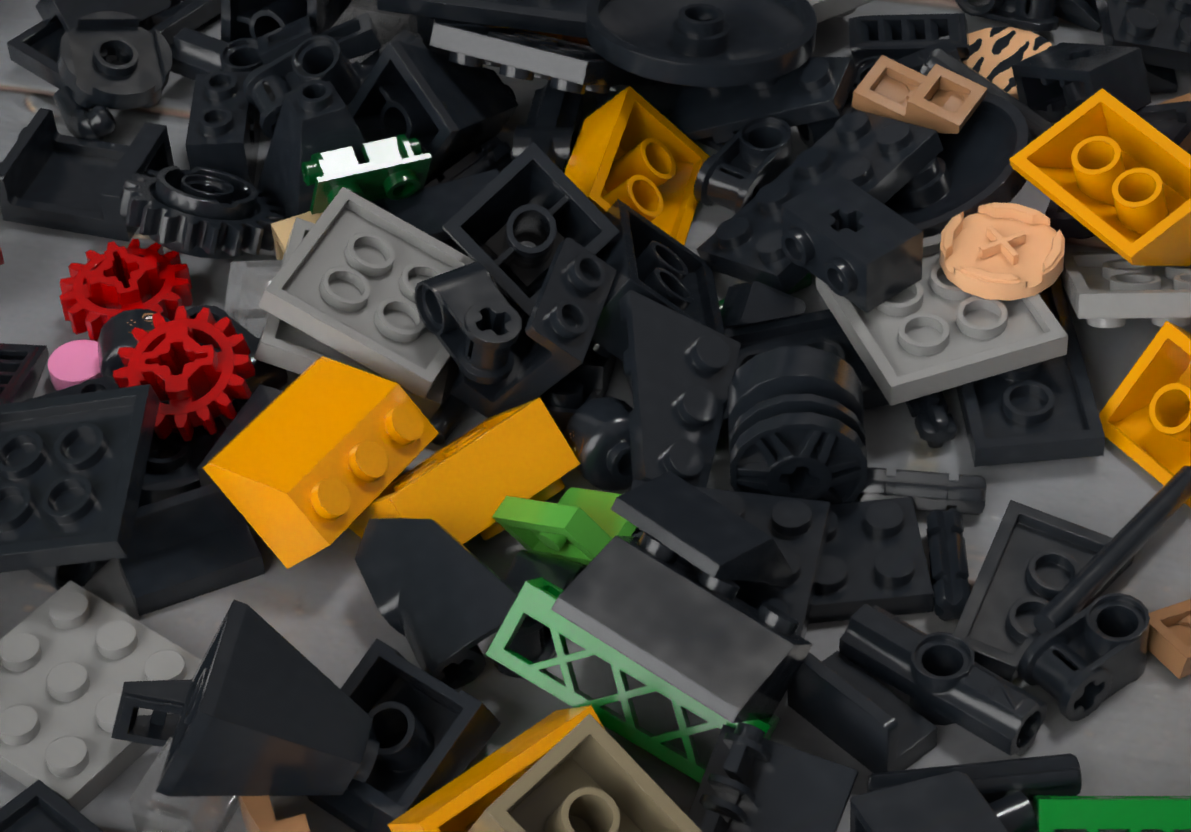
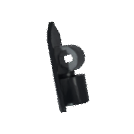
M408 518L369 519L355 556V561L381 615L390 626L407 638L423 671L454 690L472 682L482 673L486 665L484 655L478 643L498 632L518 593L435 520Z

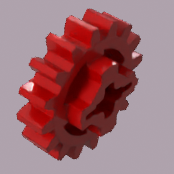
M132 239L128 248H125V246L119 247L114 241L108 242L107 250L101 255L96 251L88 250L85 252L88 263H71L68 266L71 277L60 279L59 283L62 295L59 297L65 321L71 322L72 330L76 335L88 331L89 340L98 342L102 326L112 316L125 310H152L172 321L175 320L178 306L186 307L191 306L193 303L191 289L193 288L187 264H181L179 252L171 251L164 254L163 246L156 242L147 249H143L140 246L139 239Z
M184 306L177 307L175 320L166 322L161 314H153L152 318L155 328L150 332H146L141 328L135 327L131 332L138 343L136 347L119 348L117 353L125 367L114 370L113 378L119 388L150 384L160 401H169V404L161 402L159 404L154 428L159 439L165 440L171 434L173 428H178L184 441H191L194 427L203 425L210 435L216 433L217 428L214 419L222 414L226 418L233 420L237 415L232 404L234 398L249 399L252 394L245 379L255 376V368L248 356L251 351L243 334H237L228 317H224L216 323L210 309L206 307L201 309L195 319H190Z

